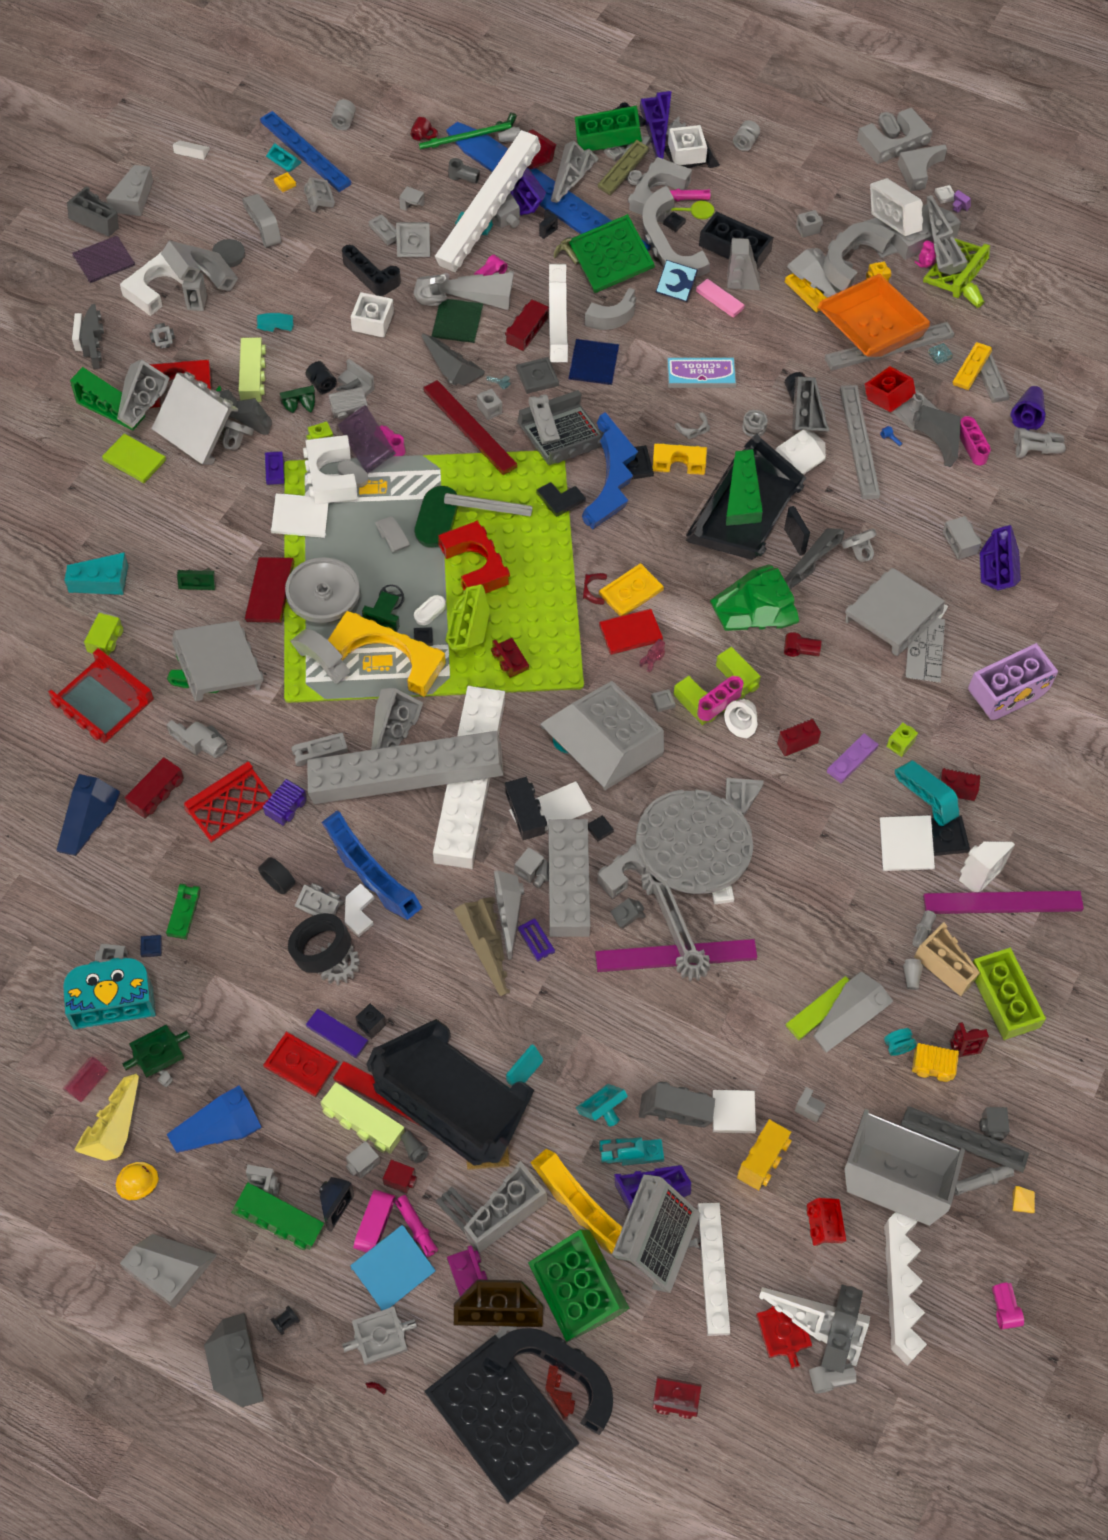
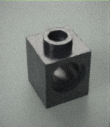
M371 1003L355 1017L357 1027L371 1039L386 1026L385 1016Z

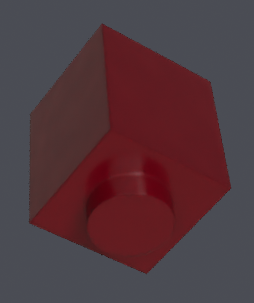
M391 1159L383 1176V1184L408 1194L409 1189H413L417 1181L415 1168Z

